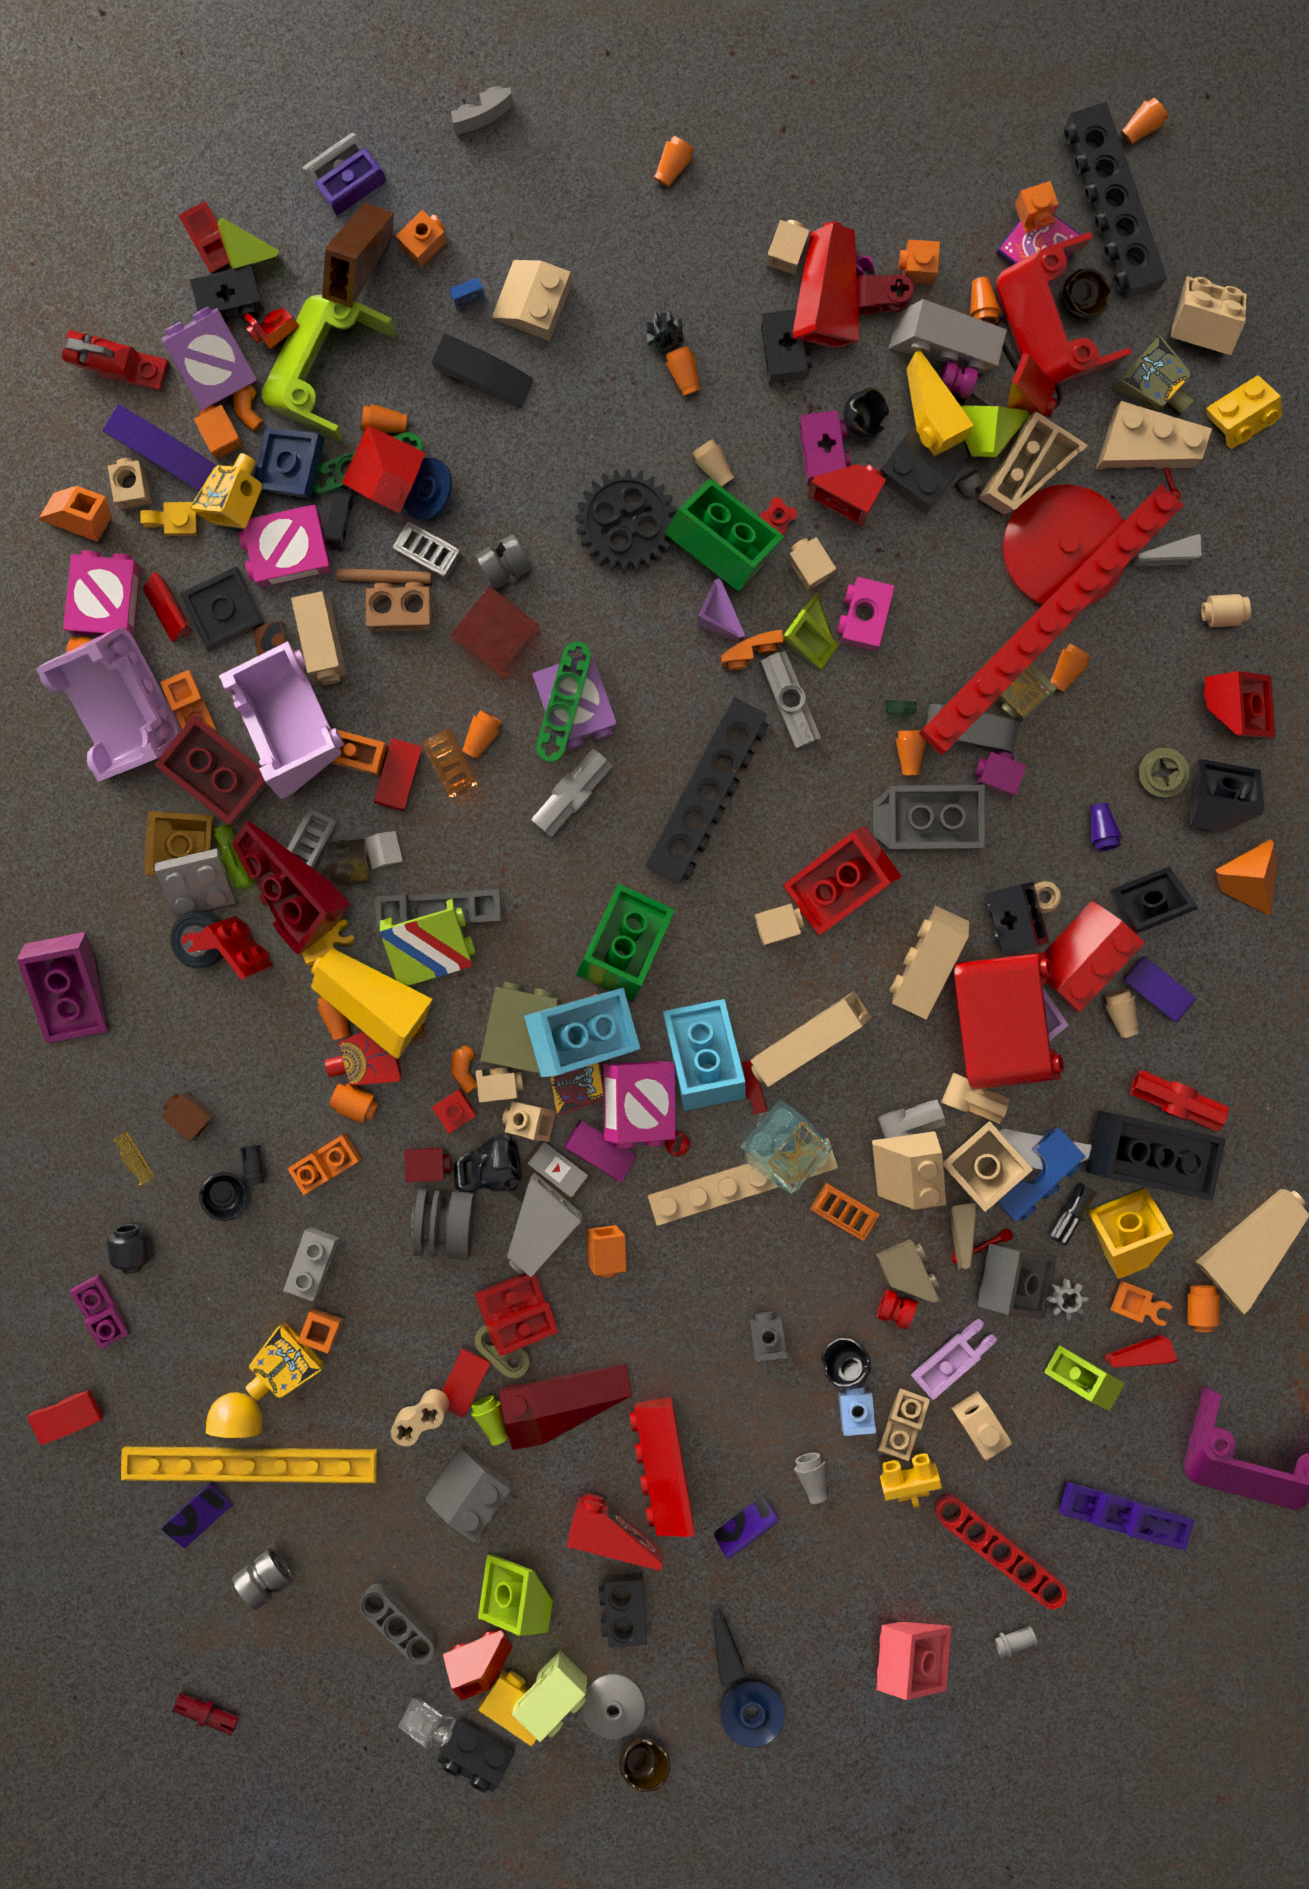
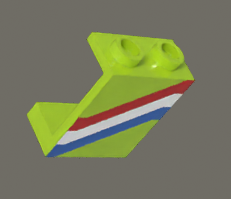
M453 899L446 900V910L394 925L392 917L379 921L380 934L398 982L409 986L472 967L471 955L476 954L471 936L465 937L462 927L467 926L462 908H455Z

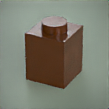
M184 1092L180 1095L175 1093L164 1104L163 1108L166 1111L161 1116L188 1142L196 1141L216 1118L189 1092Z

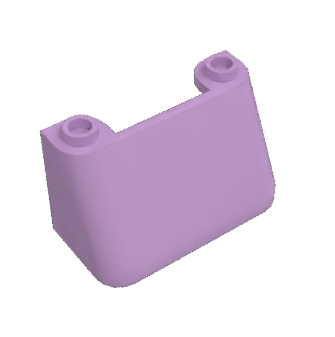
M121 627L112 630L36 668L42 684L54 693L66 691L95 745L88 751L87 765L94 773L98 782L159 758L181 732L179 722L130 632L125 628Z
M288 641L219 675L225 690H230L233 694L235 708L241 713L261 759L259 760L261 765L259 769L262 776L280 799L294 794L341 755L340 747L344 746L337 729L331 730L304 670L306 664L303 653L300 649L294 651Z

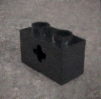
M252 265L190 279L197 311L206 307H210L211 311L218 308L226 323L229 319L237 317L245 319L243 316L247 313L252 317H256L258 312L265 311L257 275ZM232 294V295L230 296V300H231V301H230V302H225V301L227 300V296H226V295Z
M797 309L762 313L761 331L768 384L805 380L807 369H812L810 349L805 350L804 341L793 338ZM788 341L789 347H792L791 351H786L782 343Z
M1034 882L987 893V909L994 920L996 927L995 940L998 947L1001 948L1003 955L1049 943ZM1013 916H1017L1018 922L1014 923Z

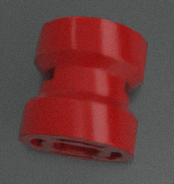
M887 1289L879 1304L876 1318L884 1322L893 1321L897 1327L907 1330L913 1320L918 1301L910 1297L901 1298L897 1292Z

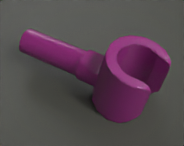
M856 252L857 277L864 275L865 270L871 271L875 275L872 258L867 255L861 256Z

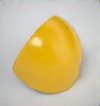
M233 1392L222 1395L212 1404L208 1412L205 1433L224 1438L257 1436L262 1432L263 1427L261 1408L251 1396L245 1393Z

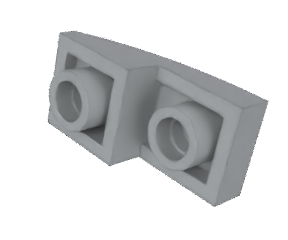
M490 87L485 92L479 93L480 106L465 104L458 107L457 110L451 111L455 134L459 135L479 129L506 113L513 106L510 87Z

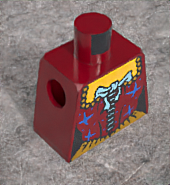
M601 1062L551 1076L557 1115H562L604 1100L603 1067Z

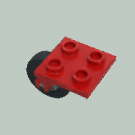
M194 911L180 917L172 927L170 934L172 951L177 959L188 967L206 968L224 957L242 981L273 966L268 959L267 951L256 943L250 935L248 926L245 922L238 919L237 916L220 921L211 913Z

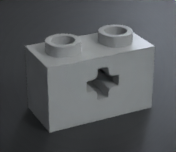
M312 1227L306 1229L283 1291L310 1301H315L319 1298L340 1237Z

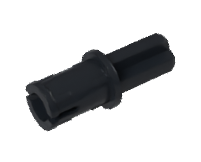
M1082 1183L1078 1184L1067 1207H1062L1064 1212L1051 1233V1238L1061 1245L1068 1244L1080 1221H1085L1083 1216L1097 1195L1096 1191L1088 1186L1085 1187Z

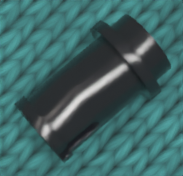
M261 1145L240 1148L244 1176L241 1177V1180H245V1186L263 1184L264 1177H267V1174L263 1173Z

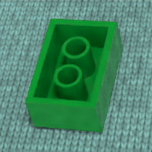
M711 478L677 510L665 532L668 537L738 592L770 560L784 538L780 532Z

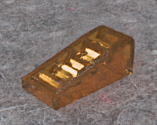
M449 728L421 742L450 798L478 784ZM448 739L450 745L433 752L431 747ZM454 750L455 756L441 763L438 762L437 758ZM457 761L460 762L461 766L446 774L444 773V768ZM465 772V778L450 785L449 779Z

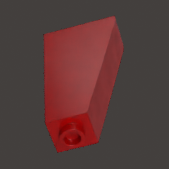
M833 221L824 223L822 228L810 232L793 328V338L835 349L860 341L855 230L842 226L840 222Z

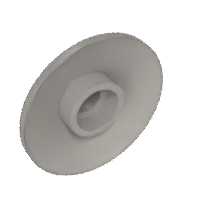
M607 1674L595 1679L587 1687V1692L584 1696L586 1701L581 1710L586 1725L593 1733L606 1739H620L630 1735L639 1727L645 1713V1701L642 1691L633 1680L619 1674ZM615 1705L619 1708V1712L611 1715L607 1712V1708Z

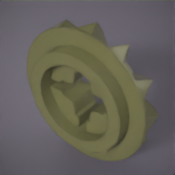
M1166 747L1154 749L1145 755L1139 765V780L1144 790L1155 797L1169 798L1177 795L1188 783L1190 774L1188 763L1184 756L1174 749ZM1160 762L1161 765L1163 764L1164 769L1176 770L1167 776L1166 783L1163 782L1162 777H1152V774L1160 770Z

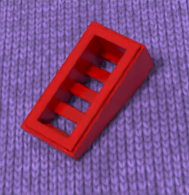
M1162 1334L1104 1356L1105 1362L1112 1368L1178 1362L1170 1339Z

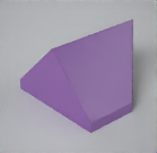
M718 578L714 580L698 615L697 627L740 643L744 641L745 634L721 579Z

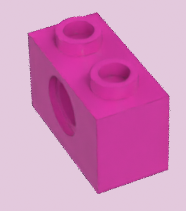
M857 577L854 585H848L844 603L850 604L847 616L841 615L837 628V633L842 634L840 643L877 652L880 647L894 585ZM859 607L870 609L872 619L868 621L860 620L856 615V609Z

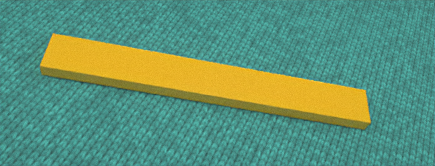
M124 1446L121 1459V1480L376 1483L377 1449Z

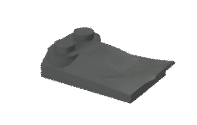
M985 785L889 786L880 797L873 800V837L886 845L888 849H985Z

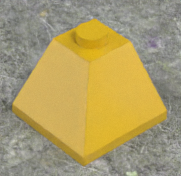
M1147 1188L1088 1210V1215L1104 1255L1118 1279L1148 1268L1174 1237L1173 1232Z

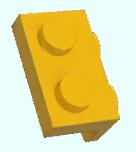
M1257 375L1208 406L1206 414L1225 434L1226 445L1233 449L1239 444L1247 442L1253 435L1264 428L1272 426L1282 417L1281 396Z

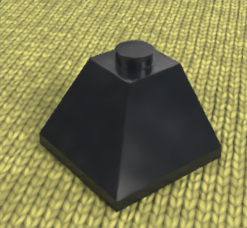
M1198 759L1189 806L1191 827L1224 832L1263 814L1265 807L1261 770Z

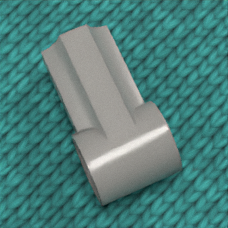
M937 1099L906 1110L901 1108L878 1116L885 1138L925 1133L946 1125L943 1111Z

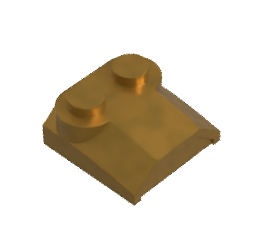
M148 811L144 858L145 875L157 876L155 873V863L210 850L214 815Z

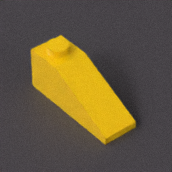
M921 350L915 352L906 371L916 430L923 445L929 448L934 456H937L963 442L974 424Z

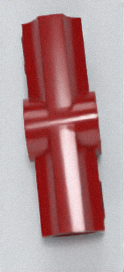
M1139 1070L1130 1087L1129 1095L1160 1107V1111L1185 1121L1187 1119L1213 1131L1220 1132L1228 1117V1106L1198 1094L1199 1091L1175 1081L1169 1082L1147 1071Z

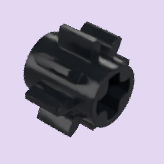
M671 311L659 314L656 312L652 322L645 323L646 332L648 333L646 335L647 344H655L658 352L674 351L677 341H684L681 318L674 320Z

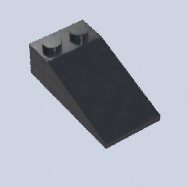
M951 392L960 406H989L973 393L970 399L967 400L959 398L956 392ZM915 424L881 467V477L886 479L885 484L927 515L972 455L964 440L934 456L930 449L921 442Z
M1099 1110L1086 1173L1213 1201L1226 1139Z

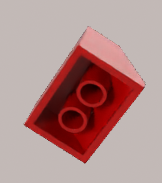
M1091 901L1044 951L1052 967V975L1047 978L1044 986L1073 1013L1081 1012L1145 942L1122 920L1094 901Z

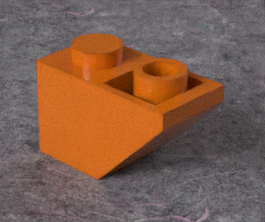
M79 486L53 493L40 515V520L96 542H98L112 518L106 496Z

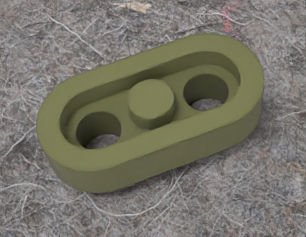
M485 1324L481 1326L475 1335V1345L478 1351L504 1376L508 1378L523 1376L530 1365V1356L527 1350L522 1347L506 1355L499 1356L494 1344H489L486 1341V1335L489 1333ZM512 1355L518 1356L520 1364L512 1366L509 1363V1357Z

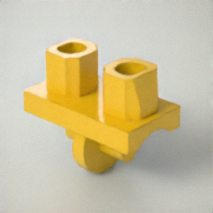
M927 1453L915 1455L912 1458L914 1468L901 1471L900 1463L896 1460L883 1463V1475L879 1476L885 1501L898 1498L899 1502L911 1500L913 1508L920 1507L918 1498L929 1496V1491L942 1488L936 1464H932Z

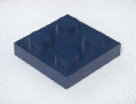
M266 427L254 478L262 484L260 492L311 498L325 437L319 433Z

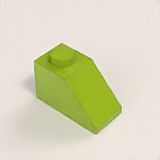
M1060 1345L1044 1371L1051 1378L1108 1411L1111 1410L1125 1385L1121 1380Z

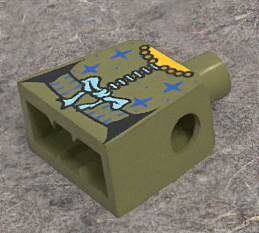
M1160 335L1114 387L1116 391L1142 407L1159 412L1168 402L1180 414H1183L1194 401L1181 388L1191 376L1190 371Z

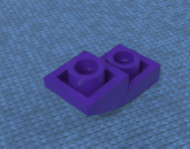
M1145 956L1142 957L1124 979L1129 986L1175 1023L1180 1020L1196 1001V997Z

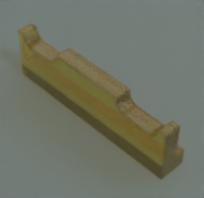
M127 1131L111 1140L121 1150L119 1155L129 1172H133L137 1176L139 1186L155 1177Z

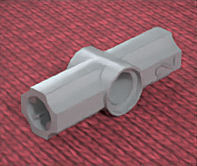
M786 651L778 652L761 660L760 663L776 700V707L783 717L795 749L805 747L820 740L821 736L805 700V692L799 685ZM786 693H794L799 698V704L796 707H787L782 701V696Z
M592 749L572 773H567L551 792L552 796L531 820L552 838L566 823L568 818L573 813L576 814L593 795L592 791L610 772L613 765L599 752Z

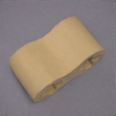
M431 1389L424 1393L417 1405L402 1408L391 1429V1437L394 1442L401 1446H411L415 1444L423 1431L439 1427L449 1407L447 1395L443 1391Z

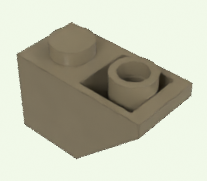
M908 1239L875 1254L891 1287L932 1303L939 1301L936 1292L941 1289L934 1274H927L923 1263L928 1260L920 1243L914 1245L913 1241Z

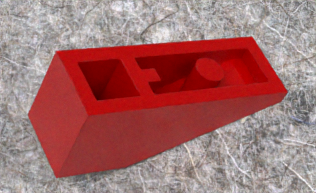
M1023 353L1013 377L1007 408L1027 410L1029 415L1038 412L1044 417L1045 415L1051 417L1058 399L1053 398L1055 386L1029 354Z

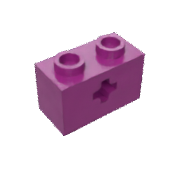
M838 410L801 415L799 429L807 485L811 484L813 478L817 475L851 466L849 450L844 451L842 439L847 438L846 424L844 420H839ZM822 442H826L827 446L831 447L829 453H825L824 448L821 447Z

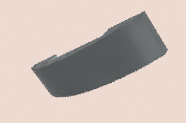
M500 889L374 896L376 928H380V920L392 917L393 923L396 925L446 910V900L453 899L456 909L462 908L466 924L502 921Z

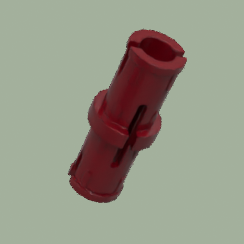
M180 1692L172 1709L173 1713L198 1722L197 1726L204 1728L206 1725L228 1734L230 1737L240 1717L214 1707V1703L211 1701L204 1703Z

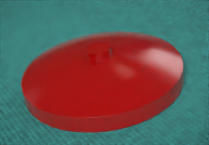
M1070 484L1043 488L1033 493L1017 507L1007 523L1002 540V557L1006 572L1013 585L1023 596L1042 607L1124 521L1117 509L1105 497L1091 489ZM1125 567L1086 607L1101 600L1116 586L1124 573Z

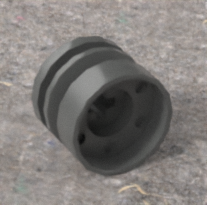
M419 1189L417 1200L412 1209L410 1237L413 1243L414 1256H423L426 1242H429L430 1257H436L439 1245L443 1243L446 1246L447 1258L469 1260L474 1228V1193L453 1191L449 1205H443L441 1190H436L433 1202L429 1204L428 1189Z

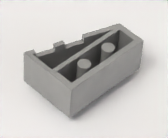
M922 299L897 313L889 349L912 355L921 350L928 359L941 362L950 361L957 363L961 367L978 369V373H985V371L998 366L1007 329Z

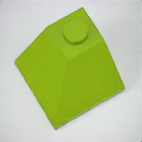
M487 1554L478 1618L518 1636L548 1633L553 1600L536 1573L531 1569L496 1555Z

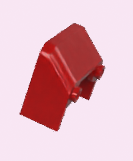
M1091 231L1043 248L1003 270L996 280V290L1020 360L1023 353L1029 354L1054 386L1120 364L1132 354L1129 347L1100 358L1098 349L1091 340L1078 338L1068 342L1048 285L1049 281L1059 278L1064 273L1067 266L1066 256L1081 251L1093 238Z

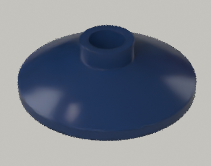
M425 458L422 460L412 488L404 503L407 513L413 518L429 520L437 516L446 506L452 490V476L448 466L443 461L437 458Z
M745 1682L737 1685L726 1695L721 1706V1722L726 1734L734 1742L745 1747H760L770 1743L778 1736L784 1724L785 1711L781 1698L774 1689L760 1682ZM755 1706L758 1709V1713L750 1716L746 1713L747 1708Z

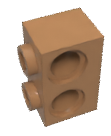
M421 582L405 583V587L393 588V584L376 583L374 588H366L367 628L370 632L433 630L432 592L430 588L424 587V583ZM420 599L423 601V607L419 612L411 613L407 611V605L411 600ZM379 601H391V609L384 614L376 612V605Z

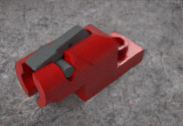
M73 330L68 331L66 335L68 339L66 348L63 347L62 351L64 362L97 372L105 379L162 393L169 367L167 359L137 352L134 347L108 339L90 336Z

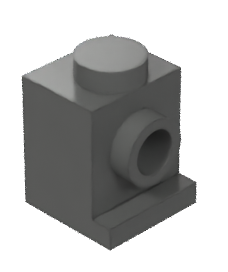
M774 1312L755 1314L756 1319L749 1320L755 1362L787 1358L781 1316H775ZM766 1331H771L774 1334V1339L771 1342H765L762 1339V1335Z

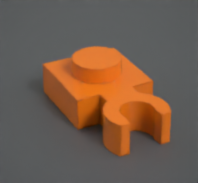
M1121 1280L1110 1310L1143 1323L1145 1315H1148L1155 1324L1165 1326L1167 1322L1157 1317V1311L1159 1308L1171 1310L1172 1306L1162 1300L1151 1302L1154 1293Z

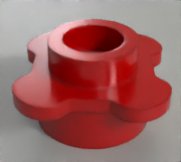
M775 497L771 500L768 510L762 512L760 517L783 535L787 532L789 523L797 518V510L786 506L780 497ZM777 513L782 515L780 519L776 518Z

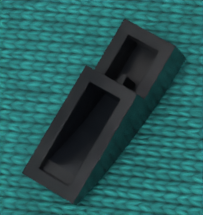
M445 333L432 360L435 370L462 380L466 386L522 408L533 382V378L521 370Z

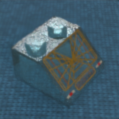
M780 1099L740 1145V1150L744 1161L790 1196H793L829 1154L832 1147L803 1115Z

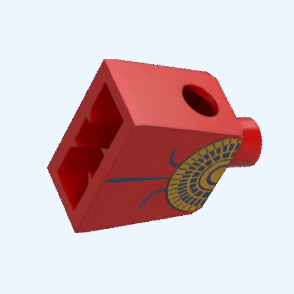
M364 1032L339 1042L341 1056L325 1059V1067L329 1078L346 1074L350 1086L404 1080L399 1058L397 1059L390 1055Z

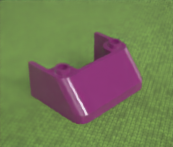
M1203 1386L1184 1461L1186 1476L1198 1485L1292 1510L1305 1507L1309 1503V1453L1302 1455L1298 1459L1294 1475L1233 1459L1236 1447L1233 1435L1226 1429L1214 1426L1222 1395L1210 1387Z

